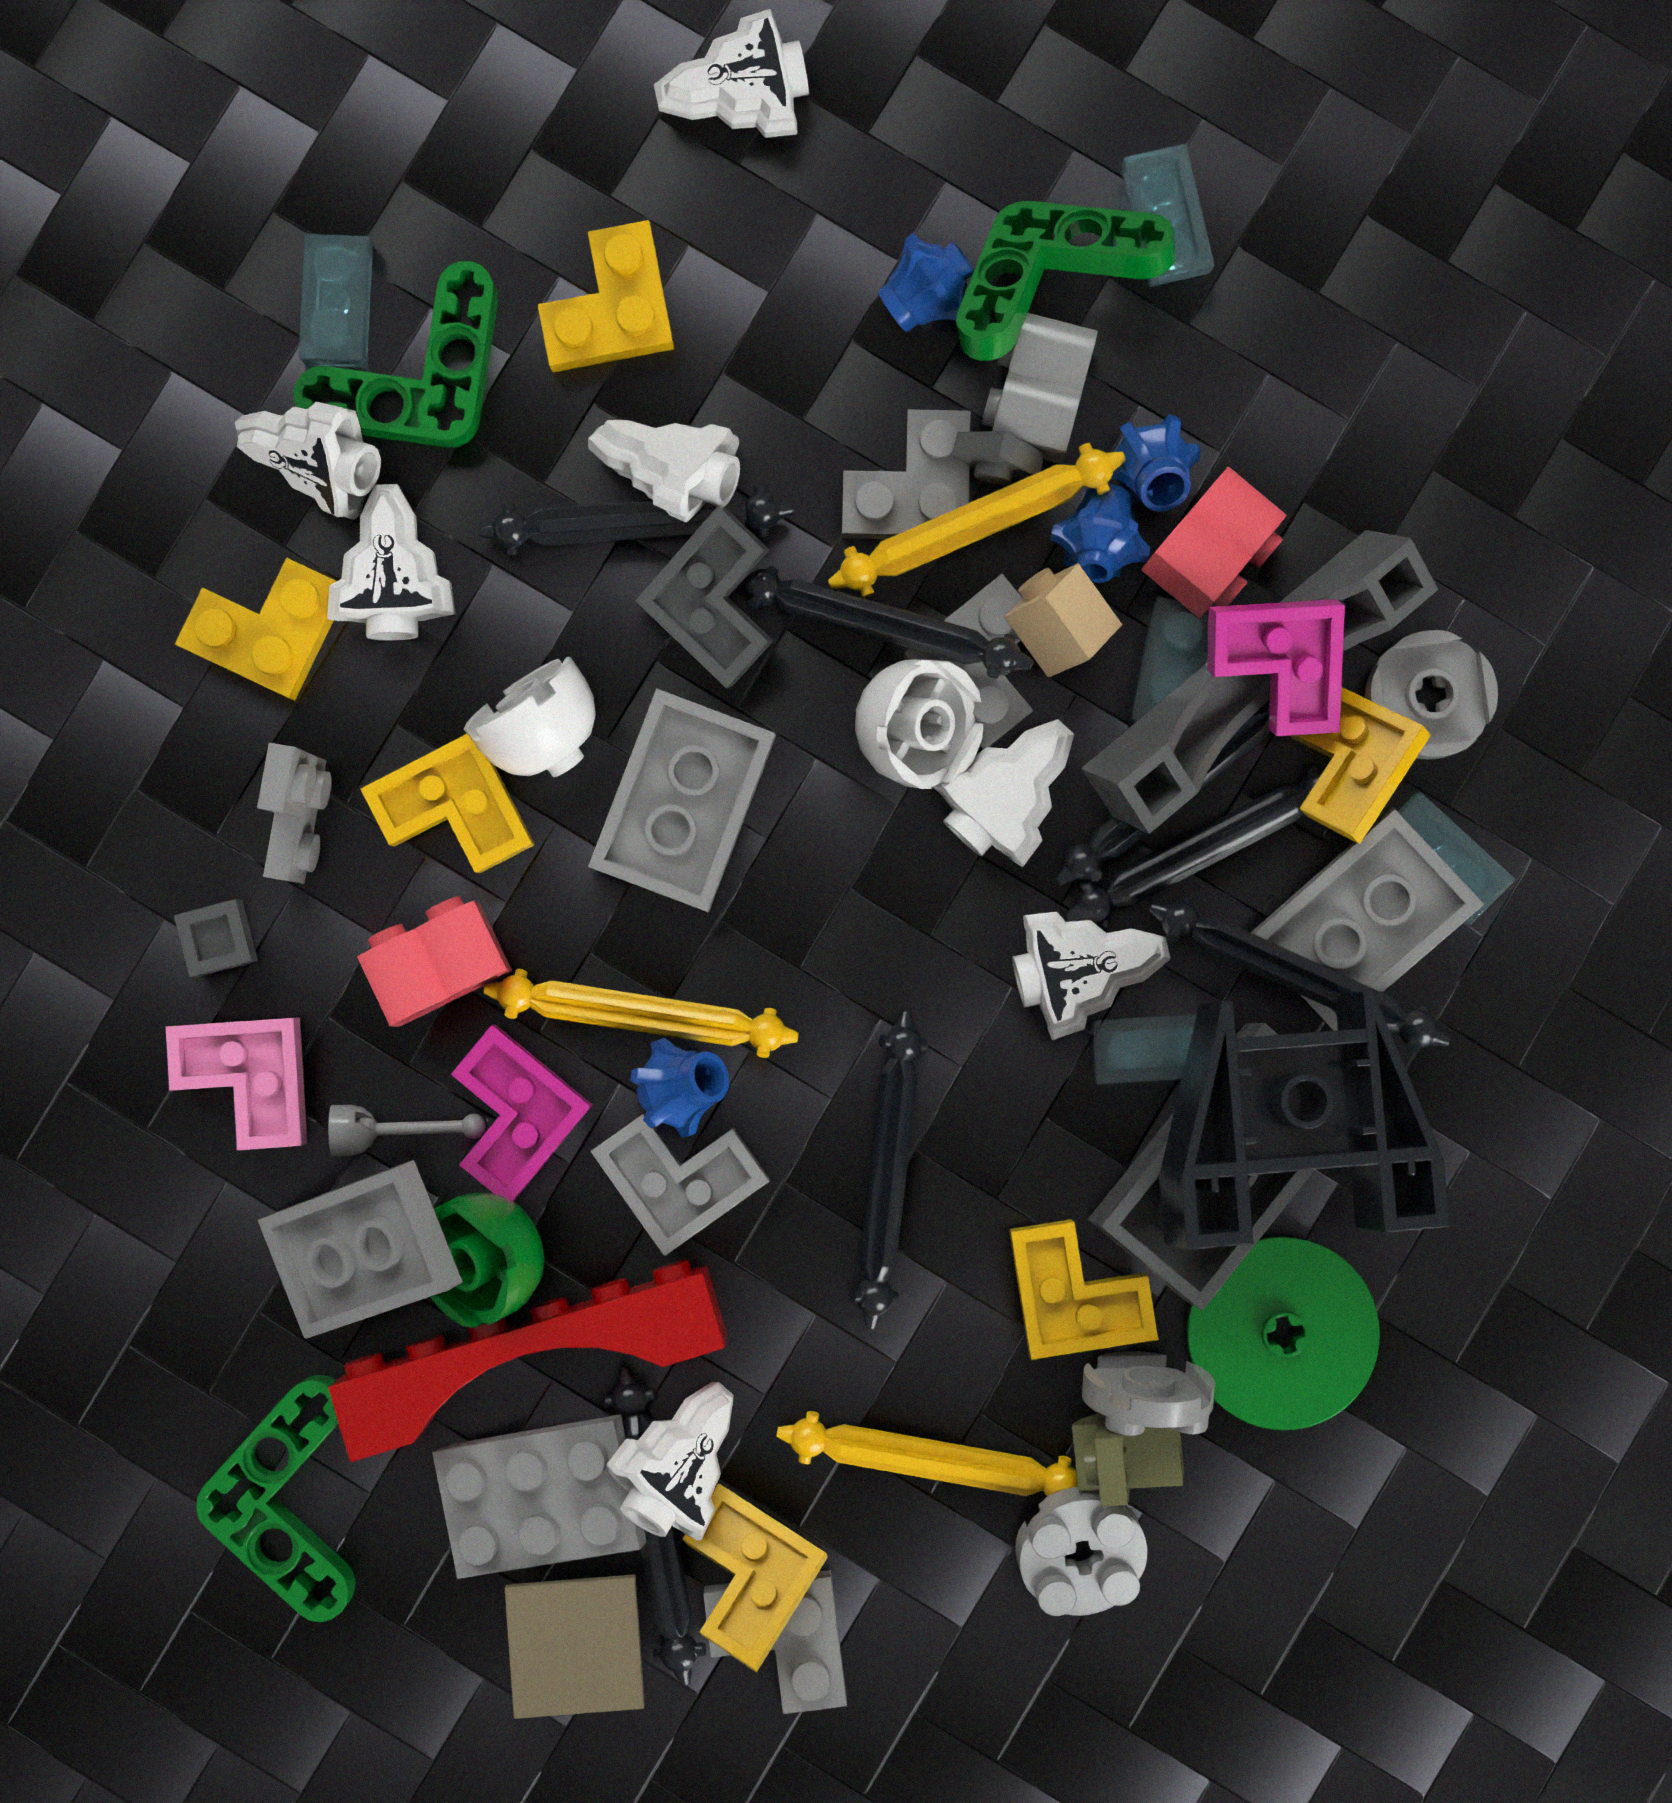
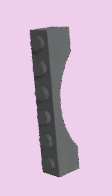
M1365 530L1279 603L1337 599L1345 604L1343 651L1365 640L1393 629L1439 589L1411 538ZM1207 662L1081 768L1111 815L1150 834L1199 792L1208 770L1222 748L1239 728L1270 700V674L1214 677L1207 671Z

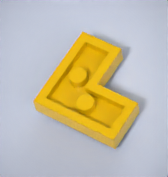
M646 220L589 231L588 237L599 293L538 304L548 362L552 373L674 349L650 221Z
M286 558L259 614L202 588L175 645L295 701L334 621L327 618L329 586L337 581Z
M1341 687L1339 732L1290 735L1292 739L1332 758L1301 805V811L1308 818L1361 844L1430 738V733L1423 725Z
M467 734L360 789L388 844L393 847L448 819L474 872L480 874L535 845L496 767L478 750Z
M1072 1219L1009 1229L1028 1352L1031 1360L1158 1340L1149 1278L1145 1272L1084 1282L1075 1223Z
M718 1483L711 1495L716 1510L702 1540L697 1541L687 1534L682 1538L687 1545L734 1575L731 1583L701 1628L700 1634L757 1673L828 1557L826 1552Z

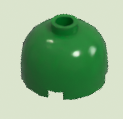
M488 1193L462 1195L434 1208L462 1279V1283L450 1290L430 1296L441 1311L460 1325L474 1328L482 1323L490 1325L514 1313L527 1303L542 1277L545 1258L541 1237L532 1219L517 1203L508 1198Z

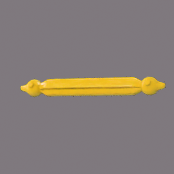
M1086 443L1078 448L1081 455L1076 465L1057 464L881 541L870 556L858 553L855 546L849 547L843 551L846 558L842 562L840 570L828 580L831 589L848 587L851 590L860 591L862 597L866 598L874 594L872 585L875 583L877 576H898L1072 500L1083 486L1096 488L1098 495H1102L1110 491L1108 482L1113 475V471L1126 461L1125 455L1122 451L1105 453L1104 451L1093 449L1090 443Z
M523 969L515 970L514 975L506 977L502 982L485 984L484 994L497 1000L505 1009L504 1015L510 1019L517 1018L518 1013L531 1007L547 1018L727 1046L750 1041L757 1049V1056L761 1058L769 1057L770 1051L776 1050L781 1045L796 1043L799 1035L798 1032L784 1026L783 1022L776 1016L777 1011L773 1008H765L764 1014L752 1020L740 1010L558 981H547L533 986L532 982L527 978V971Z
M807 1411L806 1418L799 1420L794 1425L778 1427L776 1437L791 1444L793 1450L799 1454L798 1461L802 1464H810L811 1458L823 1451L837 1463L1022 1496L1044 1491L1048 1497L1055 1492L1078 1487L1077 1472L1070 1466L1072 1459L1067 1456H1059L1058 1463L1045 1468L1031 1457L847 1424L826 1429L818 1421L819 1413L815 1411Z

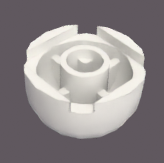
M566 657L563 663L560 659H556L532 671L503 691L506 697L496 705L497 712L494 713L489 705L486 704L470 718L464 727L465 732L478 750L493 765L513 775L522 776L535 775L547 769L552 777H557L570 770L584 757L579 747L591 735L596 716L594 696L586 679L571 657Z
M912 659L899 661L885 668L863 690L856 708L855 732L860 750L878 773L904 786L933 789L932 787L939 783L950 784L954 782L957 775L963 774L974 761L983 738V723L975 722V716L973 715L974 702H981L978 688L966 671L948 661Z

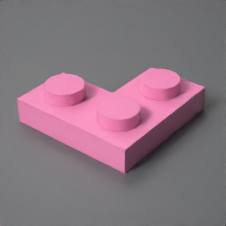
M300 1017L166 1027L169 1091L233 1086L237 1150L292 1147L307 1144Z

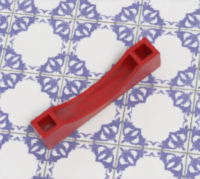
M688 1259L673 1262L652 1270L654 1280L630 1287L627 1278L614 1280L592 1288L590 1291L593 1299L568 1306L566 1297L552 1299L530 1307L531 1318L507 1325L504 1317L490 1325L482 1323L474 1328L467 1327L470 1337L447 1344L443 1334L427 1337L405 1346L407 1356L384 1362L382 1353H376L345 1364L346 1374L332 1383L328 1389L349 1461L354 1462L413 1444L425 1431L440 1407L458 1389L488 1369L522 1355L555 1348H600L634 1355L658 1366L665 1367L724 1349L728 1335L707 1265L691 1269Z

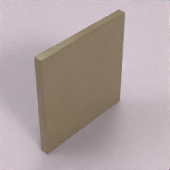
M635 1575L507 1584L505 1586L514 1719L644 1709L645 1700Z

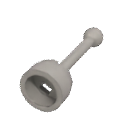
M331 1105L328 1124L329 1148L331 1156H352L366 1151L373 1145L376 1137L382 1135L463 1133L470 1139H477L485 1133L487 1124L485 1119L479 1114H469L463 1120L377 1123L372 1114L364 1107Z

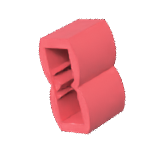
M1228 466L1141 570L1200 619L1212 604L1215 606H1228L1247 584V581L1239 575L1240 571L1248 562L1259 568L1283 540L1275 532V529L1287 515Z
M456 896L428 909L425 913L429 921L413 930L406 932L403 924H398L371 936L367 940L371 949L360 954L357 958L389 1026H402L513 972L480 903L473 900L464 904L461 897Z

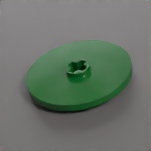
M1270 1236L1258 1240L1203 1311L1190 1304L1187 1315L1186 1337L1191 1362L1205 1369L1214 1378V1400L1235 1417L1258 1427L1274 1430H1296L1320 1424L1334 1417L1350 1405L1367 1384L1377 1360L1380 1330L1378 1314L1371 1293L1361 1276L1347 1261L1332 1250L1307 1239L1290 1236ZM1281 1316L1292 1326H1298V1332L1289 1336L1290 1346L1284 1349L1275 1340H1267V1333L1276 1330L1277 1324L1275 1319Z

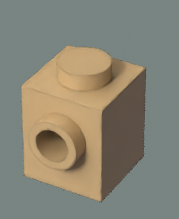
M1079 563L1055 575L1050 568H1046L1032 576L1018 589L1022 599L1004 616L1047 677L1090 660L1122 625Z

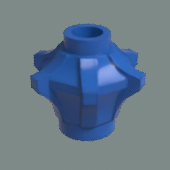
M912 233L905 239L903 256L898 267L889 277L890 281L880 288L878 293L891 315L906 332L918 324L924 325L934 320L947 319L956 321L957 312L968 286L966 280L973 275L974 269L954 241L943 248L941 245L926 243Z
M1168 414L1157 425L1136 428L1129 421L1120 427L1124 438L1116 452L1122 451L1126 461L1113 471L1111 479L1118 480L1123 488L1131 493L1134 498V504L1142 502L1153 511L1163 512L1172 510L1187 498L1191 488L1190 470L1200 460V447L1198 444H1186L1180 436L1181 421L1176 416Z
M1108 484L1110 491L1102 495H1098L1096 488H1088L1084 493L1083 501L1079 503L1075 512L1066 520L1053 525L1050 540L1062 546L1066 552L1063 564L1071 567L1079 563L1094 583H1103L1109 581L1112 577H1120L1123 566L1137 562L1147 563L1150 554V547L1140 536L1138 523L1132 511L1134 505L1133 496L1123 487L1114 484Z
M666 1038L651 1042L652 1052L650 1059L644 1068L631 1070L630 1079L631 1082L637 1085L639 1103L646 1110L643 1121L650 1128L656 1127L660 1123L673 1126L681 1138L693 1135L697 1131L699 1120L704 1112L713 1106L715 1102L722 1100L729 1088L727 1068L721 1058L712 1052L704 1051L699 1053L696 1049L685 1051L674 1046Z

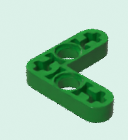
M1019 201L1006 206L998 213L993 222L957 312L956 325L963 352L970 358L988 361L1003 357L1012 350L1019 337L1044 269L1133 279H1151L1164 274L1175 262L1176 255L1174 228L1171 222L1165 217L1153 213L1036 201ZM1082 233H1093L1100 237L1098 241L1088 246L1077 247L1068 243L1070 239ZM1004 273H1015L1021 276L1018 282L1008 287H996L990 284L992 279ZM990 310L995 311L997 323L989 324L991 319Z
M458 261L449 265L441 273L437 283L422 380L330 366H314L304 371L296 380L293 389V399L296 407L303 409L311 407L314 404L311 400L312 394H322L325 384H330L331 389L337 396L356 400L357 418L361 427V434L364 436L446 448L460 447L468 443L476 435L480 423L498 307V291L488 271L475 262ZM469 280H474L479 292L483 294L482 297L476 296L471 298L467 315L472 325H480L479 329H474L469 325L461 323L462 305L458 297L453 294L454 290H464ZM452 319L457 323H447V320ZM456 339L467 340L475 346L473 362L462 370L448 369L442 363L444 347ZM438 380L456 386L454 403L460 414L464 415L463 421H452L450 430L443 431V426L434 417L435 412L446 411L449 400L447 388L444 384L437 385ZM461 386H470V390H469V391H465L464 389H462V388H460V387H461ZM360 387L356 396L354 388ZM392 391L401 395L404 407L401 415L396 420L390 423H380L372 418L370 406L378 394ZM328 402V403H327V404H329V405L338 406V407H342V408H345V409L352 410V409L348 406V404H345V403H338V402Z
M325 1375L307 1377L292 1388L203 1486L197 1496L196 1503L198 1519L204 1527L297 1613L309 1621L315 1622L332 1620L347 1606L355 1591L356 1581L354 1573L347 1562L275 1497V1494L339 1425L328 1389L336 1380ZM321 1392L329 1400L323 1408L329 1418L318 1415L298 1433L290 1424L308 1406L307 1400L302 1395L305 1394L312 1398ZM281 1415L283 1416L286 1423L281 1422L279 1420ZM274 1437L286 1445L289 1452V1460L284 1469L271 1471L262 1467L256 1455L257 1445L261 1439ZM303 1438H306V1439L309 1440V1444H308V1445H306V1444L304 1443ZM238 1463L242 1470L237 1469L236 1466ZM247 1476L255 1484L238 1500L236 1506L239 1511L232 1510L227 1515H224L217 1508L222 1501V1497L217 1490L222 1494H226ZM260 1486L264 1487L266 1491L262 1492ZM272 1528L281 1529L288 1534L293 1544L292 1555L288 1560L281 1562L272 1561L263 1554L260 1547V1539L265 1530ZM307 1553L313 1558L304 1568L309 1575L302 1571L293 1581L287 1573L293 1570ZM328 1575L336 1582L331 1591L334 1598L327 1595L321 1601H318L311 1594L316 1586L313 1579L321 1581Z

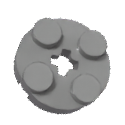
M1421 631L1397 641L1374 660L1366 681V699L1423 725L1431 736L1418 754V759L1444 758L1467 749L1482 734L1485 725L1490 723L1497 708L1498 685L1490 662L1481 652L1476 653L1468 644L1461 642L1460 640L1463 638L1447 631ZM1430 678L1434 688H1444L1446 692V700L1436 703V712L1427 711L1425 704L1417 702L1415 692L1422 689V679Z
M1117 1351L1098 1356L1096 1369H1093L1089 1363L1085 1365L1082 1398L1091 1409L1106 1416L1105 1427L1117 1434L1139 1435L1145 1431V1427L1172 1428L1181 1433L1200 1434L1208 1428L1209 1415L1213 1410L1215 1381L1205 1369L1186 1361L1184 1373L1177 1369L1167 1368V1355L1146 1351Z
M1072 1487L1049 1495L1038 1504L1040 1512L1031 1519L1028 1526L1025 1521L1023 1522L1016 1538V1559L1026 1588L1038 1600L1041 1609L1045 1613L1052 1616L1064 1614L1090 1615L1107 1610L1114 1605L1123 1606L1129 1604L1140 1591L1139 1579L1147 1563V1543L1135 1513L1127 1505L1126 1507L1124 1505L1101 1506L1099 1490L1078 1491V1487ZM1081 1541H1087L1091 1550H1095L1092 1556L1083 1561L1065 1558V1555L1075 1553L1076 1543Z

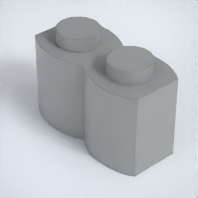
M1027 313L1016 344L1010 352L998 360L999 366L1009 368L1003 390L991 387L981 425L992 427V431H1006L1044 452V460L1062 464L1098 331Z

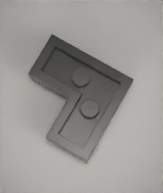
M717 506L635 601L722 685L729 688L740 679L774 641L729 598V595L768 553L769 549L724 506Z

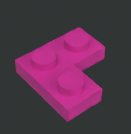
M1337 599L1209 607L1207 671L1214 677L1270 674L1269 730L1275 736L1339 732L1345 604Z
M496 1024L491 1025L451 1074L500 1115L460 1163V1166L492 1193L504 1196L514 1202L593 1104Z

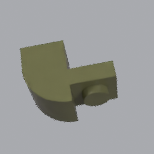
M1103 1414L1082 1418L1072 1425L1078 1491L1099 1490L1101 1506L1128 1505L1130 1488L1183 1486L1184 1465L1180 1432L1172 1428L1145 1427V1431L1142 1434L1133 1436L1121 1435L1105 1427L1106 1416Z

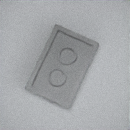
M656 688L588 867L709 913L776 734Z
M1392 807L1372 825L1361 844L1356 842L1350 844L1251 933L1377 991L1383 992L1478 911L1484 903ZM1302 996L1334 1031L1338 1030L1335 1010Z
M414 1160L258 1220L304 1339L448 1291L462 1283L459 1271Z
M621 1414L442 1445L432 1452L457 1579L641 1549L647 1542L645 1531L629 1520L620 1510V1506L627 1497L628 1492L611 1476L606 1465L626 1439Z

